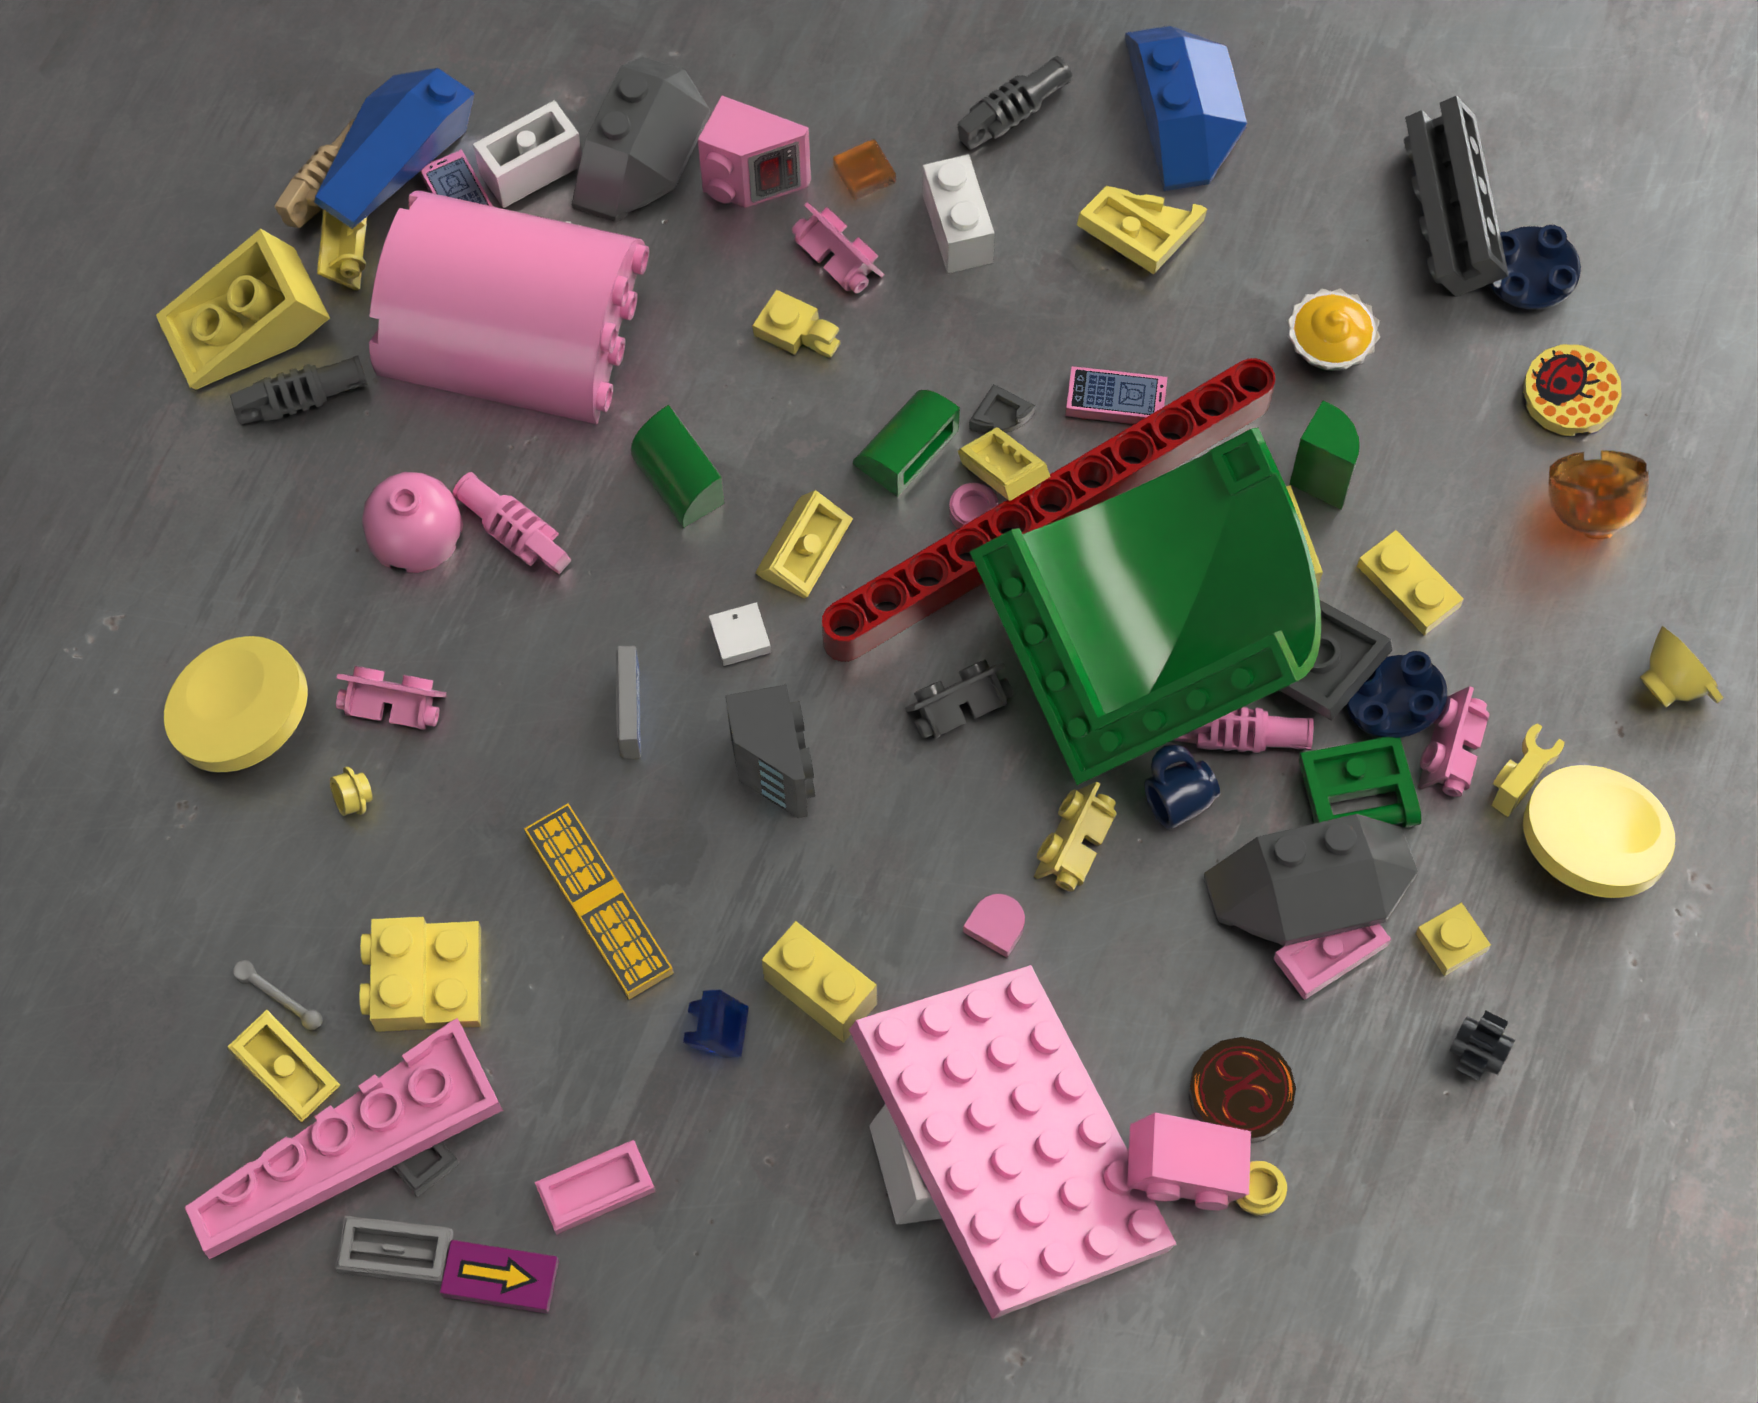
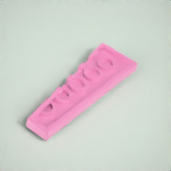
M458 1018L449 1022L403 1054L404 1060L379 1078L375 1074L358 1086L360 1091L334 1109L330 1105L314 1116L317 1121L293 1138L284 1137L264 1151L257 1160L247 1163L185 1206L206 1256L212 1259L503 1111Z

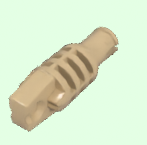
M352 119L334 142L330 145L320 146L316 150L314 155L309 158L306 164L290 180V183L276 202L275 208L287 226L300 228L322 209L314 203L315 196L355 119Z

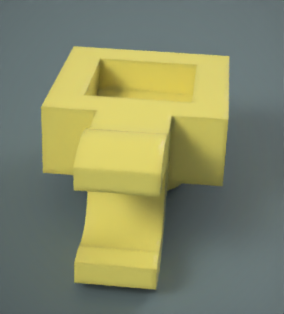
M779 290L774 292L752 325L754 336L794 355L803 344L820 355L831 358L841 344L840 340L834 338L839 328L829 321L819 319L817 308Z
M1538 723L1527 731L1522 742V752L1524 754L1522 760L1517 764L1510 759L1493 782V785L1499 788L1491 806L1507 817L1510 816L1536 783L1543 770L1558 759L1565 742L1561 739L1551 749L1538 747L1535 740L1542 729V726Z

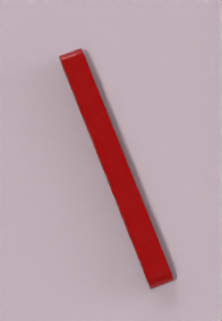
M1248 358L1240 361L1051 473L1050 478L1011 501L1006 500L835 601L825 609L822 616L823 647L826 653L832 659L840 662L855 660L983 584L984 582L974 561H965L958 556L970 552L1002 535L1000 533L1001 530L1020 528L1022 534L1100 504L1177 468L1262 417L1268 411L1274 390L1275 372L1267 362L1258 358ZM1253 386L1259 389L1260 391L1249 392L1243 389L1242 387ZM1213 409L1221 415L1210 416L1205 414L1203 410ZM1175 433L1178 434L1181 438L1178 440H1170L1168 438H1165L1162 434ZM1133 456L1139 458L1142 462L1130 464L1122 458ZM1094 480L1102 486L1089 488L1084 486L1082 482ZM1046 504H1054L1059 506L1061 510L1047 512L1041 507ZM923 577H932L937 579L939 583L933 586H923L917 581ZM887 601L895 603L898 607L891 611H881L875 606L878 603ZM841 626H849L856 630L855 633L849 636H839L833 631Z

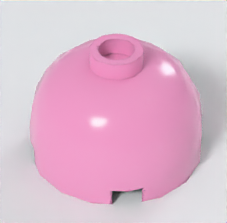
M403 472L389 476L373 489L364 505L362 527L371 553L381 564L391 568L390 565L397 568H405L408 573H420L438 567L452 556L457 548L456 541L460 537V531L462 533L463 522L455 497L440 480L425 473Z

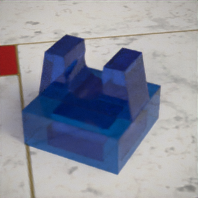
M722 990L703 991L702 999L689 1002L688 1013L698 1018L697 1031L685 1032L683 1043L697 1050L717 1053L724 1058L742 1057L749 1006Z

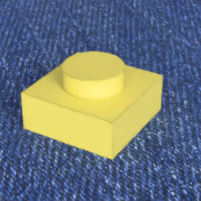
M1462 902L1419 926L1415 933L1444 976L1488 952L1491 946Z

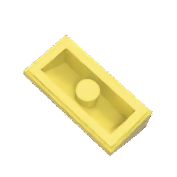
M816 490L802 495L796 502L755 573L778 587L802 598H807L853 518Z

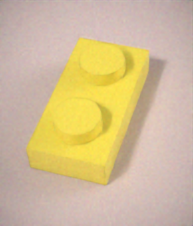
M1397 530L1359 558L1357 567L1424 636L1462 605L1464 599Z

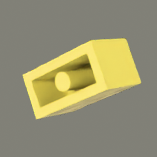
M797 921L792 924L762 958L764 980L843 1043L851 1035L849 1029L854 1022L867 1017L877 1005V985Z

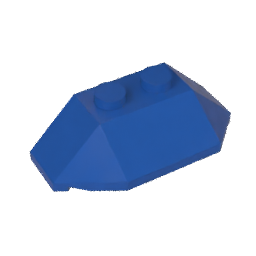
M1172 26L1125 33V41L1163 191L1209 185L1216 175L1218 168L1228 157L1247 127V120L1227 46Z

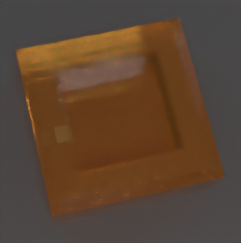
M875 139L833 157V166L854 201L896 183V173Z

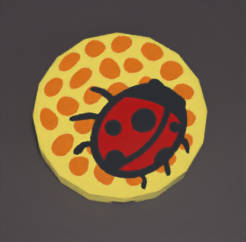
M1562 344L1544 350L1532 361L1523 382V394L1531 417L1545 429L1562 436H1575L1576 433L1587 431L1590 434L1599 431L1612 420L1622 397L1621 379L1614 365L1600 352L1583 345Z

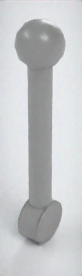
M240 961L235 965L233 973L239 982H250L301 1018L304 1028L316 1030L320 1027L322 1016L318 1011L306 1010L256 974V970L251 962Z

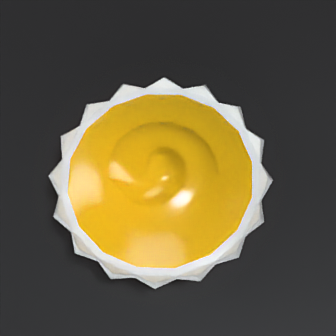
M1321 288L1316 294H1305L1301 303L1293 305L1292 315L1286 320L1290 329L1287 337L1294 344L1295 352L1300 354L1312 366L1323 370H1346L1350 366L1362 364L1368 355L1375 352V343L1381 337L1377 331L1380 320L1373 316L1372 306L1362 303L1358 294H1347L1341 288L1332 292Z

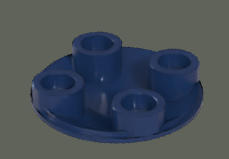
M1546 225L1544 227H1519L1508 232H1500L1509 276L1493 282L1489 286L1501 299L1521 308L1542 309L1562 302L1574 291L1579 282L1581 263L1576 249L1567 240L1565 230L1557 225Z
M1412 651L1406 655L1386 657L1348 701L1346 706L1353 722L1366 733L1382 738L1407 737L1426 729L1440 716L1447 701V685L1442 673L1431 663V659L1426 653Z

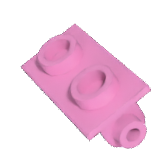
M808 202L804 205L813 215L808 220L805 218L800 219L793 226L792 233L796 235L795 242L802 246L818 263H821L832 251L835 255L823 268L842 285L845 291L852 290L856 294L863 291L869 282L866 276L872 270L881 278L885 275L873 264L879 256L863 240L857 237L852 243L841 233L847 225L834 212L826 207L820 213Z
M359 666L354 667L353 675L337 674L336 679L348 681L347 690L340 689L336 699V708L344 710L346 716H357L382 721L385 703H390L392 708L389 723L416 727L421 730H425L427 726L435 727L437 725L439 707L432 706L433 697H446L447 692L432 690L433 680L403 675L402 684L383 681L385 671Z
M1469 686L1447 696L1446 705L1434 722L1435 728L1431 742L1421 756L1420 767L1423 770L1418 788L1424 789L1433 784L1440 783L1443 785L1442 791L1453 797L1462 796L1463 790L1470 788L1478 756L1462 749L1463 744L1474 750L1481 747L1490 716L1486 710V702L1477 698H1471L1474 690L1473 687Z

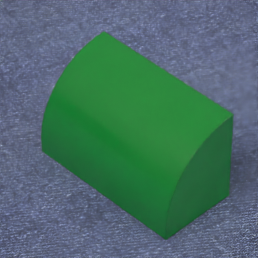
M930 390L917 391L855 457L853 465L898 497L959 431L960 407L936 392Z
M1323 400L1300 438L1289 485L1342 510L1359 455L1360 442L1353 422L1336 406Z
M669 405L665 406L654 414L637 432L631 444V456L681 526L685 528L725 504L722 477Z

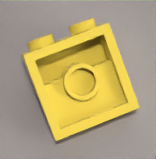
M424 917L371 919V933L362 934L360 943L362 964L371 965L370 983H362L360 985V1009L362 1015H370V1021L376 1032L440 1029L457 1018L463 1028L481 1027V927L479 921L427 924Z

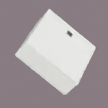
M757 602L709 615L711 629L723 666L771 653V645Z

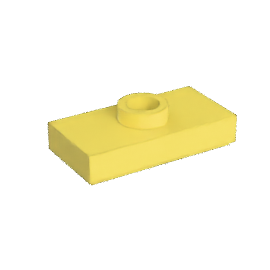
M998 427L958 450L962 465L1009 501L1050 478L1044 461Z

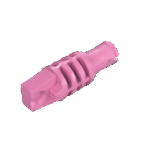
M472 472L465 474L457 482L452 493L455 499L461 501L482 518V525L485 531L529 566H532L539 559L554 572L561 574L571 562L567 553L553 542L559 533L511 495L500 496L479 480Z
M1242 707L1173 741L1195 743L1197 748L1207 750L1223 749V751H1231L1232 749L1238 752L1252 751V753L1265 751L1266 747L1311 750L1314 719L1309 717L1268 716V711H1263V708L1248 709V707Z

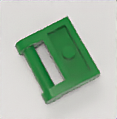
M1384 737L1300 753L1298 762L1314 823L1360 814L1393 825L1402 823L1404 828L1421 824V809L1401 738ZM1394 791L1398 801L1396 804L1333 815L1330 803Z

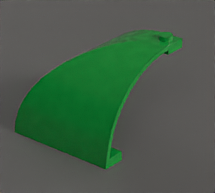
M1259 427L1251 428L1209 450V452L1100 504L1022 534L1020 528L1010 530L970 551L1077 785L1299 681L1313 668L1318 656L1321 641V607L1312 559L1291 497Z

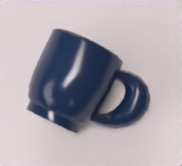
M1171 744L1163 746L1155 753L1151 762L1153 776L1145 780L1144 792L1157 820L1165 828L1173 829L1207 810L1213 804L1214 799L1220 796V787L1208 764L1203 760L1195 762L1193 756L1185 747ZM1177 762H1185V763H1181V764H1178V765H1175V766H1172V767L1166 769L1168 766H1170V765H1172V764H1174V763H1177Z

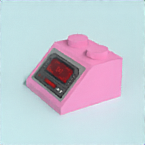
M721 96L698 138L703 192L709 194L718 202L726 204L731 202L746 208L808 187L811 181L809 128Z

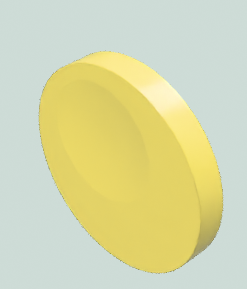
M244 636L218 643L193 659L172 685L164 709L166 734L177 751L189 763L202 770L232 772L253 766L276 752L290 738L300 723L308 696L305 674L287 649L268 638Z
M1577 765L1552 772L1536 786L1524 811V835L1537 861L1552 876L1565 885L1593 896L1623 898L1646 891L1661 878L1674 853L1675 832L1673 824L1660 801L1647 788L1634 779L1604 767Z

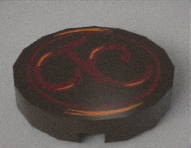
M1238 1037L1221 1040L1204 1051L1191 1074L1190 1102L1193 1113L1199 1121L1251 1131V1143L1264 1141L1282 1128L1293 1109L1296 1085L1292 1069L1280 1052L1263 1041Z

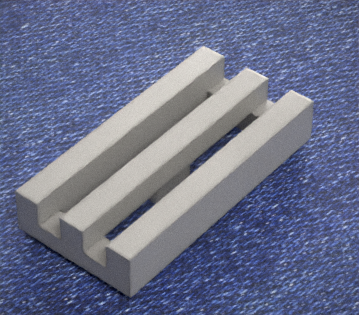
M345 1216L335 1269L338 1273L442 1285L451 1240H453L454 1232L452 1228ZM354 1232L437 1241V1248L434 1250L353 1240ZM350 1253L432 1262L434 1265L433 1269L354 1260L350 1259Z

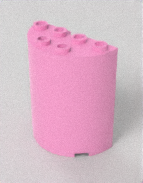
M414 191L409 195V210L399 208L394 217L382 249L374 281L370 317L379 319L378 330L369 341L370 359L374 372L378 376L597 425L601 411L607 412L611 404L613 384L608 382L613 365H620L625 349V338L619 337L618 332L623 320H631L633 318L637 304V292L633 291L637 274L643 275L646 270L649 247L644 246L645 242L640 238L429 192Z

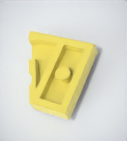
M1105 186L1079 213L1077 226L1147 271L1155 274L1204 222L1207 209L1197 204L1192 205L1191 211L1163 206L1165 199L1163 197L1149 194L1135 195L1129 190Z

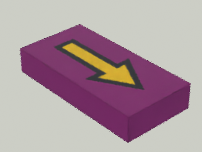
M451 1240L440 1294L446 1298L549 1314L559 1259L557 1256Z

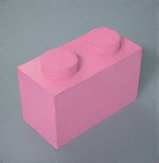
M1155 1112L1130 1124L1127 1187L1147 1191V1197L1156 1201H1176L1180 1198L1195 1200V1206L1200 1209H1227L1228 1203L1249 1195L1251 1131Z

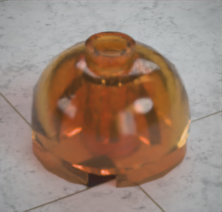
M1601 450V459L1584 461V452L1573 453L1559 458L1549 468L1548 488L1551 506L1561 522L1571 529L1584 533L1590 539L1601 540L1610 538L1614 533L1626 529L1639 519L1646 507L1649 491L1647 463L1632 454L1612 450Z

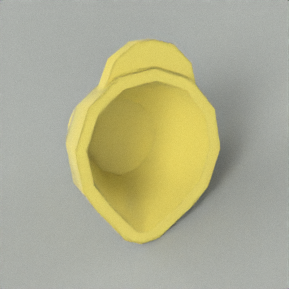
M1662 626L1650 655V669L1640 676L1641 681L1665 708L1675 700L1688 702L1706 695L1718 704L1723 700V696L1717 689L1718 685L1711 674L1678 637Z

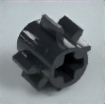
M1488 1011L1484 1012L1480 1021L1466 1016L1449 1050L1461 1057L1456 1069L1477 1080H1480L1485 1070L1499 1075L1515 1043V1039L1504 1034L1508 1021Z

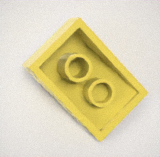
M262 229L254 233L156 314L189 386L195 390L296 347L330 319L295 248Z

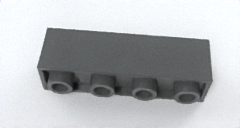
M1456 95L1439 103L1442 114L1440 117L1431 120L1423 110L1405 117L1409 136L1404 138V145L1409 158L1415 165L1416 176L1412 177V186L1423 206L1424 216L1420 217V226L1424 237L1431 246L1432 256L1428 258L1430 273L1437 284L1442 283L1457 297L1506 278L1509 274L1476 115Z

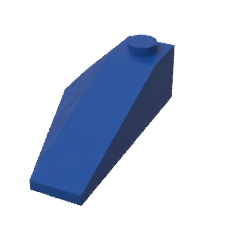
M439 68L393 75L365 98L315 196L314 203L353 229L466 132L475 93Z

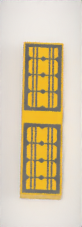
M569 803L524 828L530 843L629 1000L674 974L671 964Z

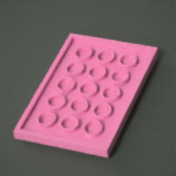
M1031 965L858 1019L850 1027L849 1031L992 1319L1167 1253L1177 1244L1155 1201L1147 1197V1191L1127 1187L1129 1151Z

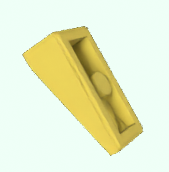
M268 1010L261 1014L227 1047V1050L301 1123L340 1086L328 1071Z

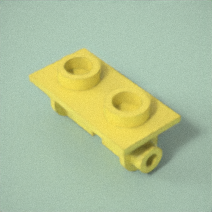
M324 210L317 268L318 275L356 291L360 290L361 275L366 266L363 255L367 217L351 229Z
M1094 782L1081 789H1073L1065 797L1058 811V815L1062 819L1055 833L1049 834L1038 850L1037 859L1041 862L1033 876L1034 878L1040 879L1054 874L1057 876L1056 885L1070 892L1074 891L1076 885L1080 886L1083 884L1097 853L1083 845L1082 841L1085 838L1096 846L1102 845L1117 815L1114 810L1116 805L1114 799L1104 794H1098L1095 797L1101 785L1100 783Z

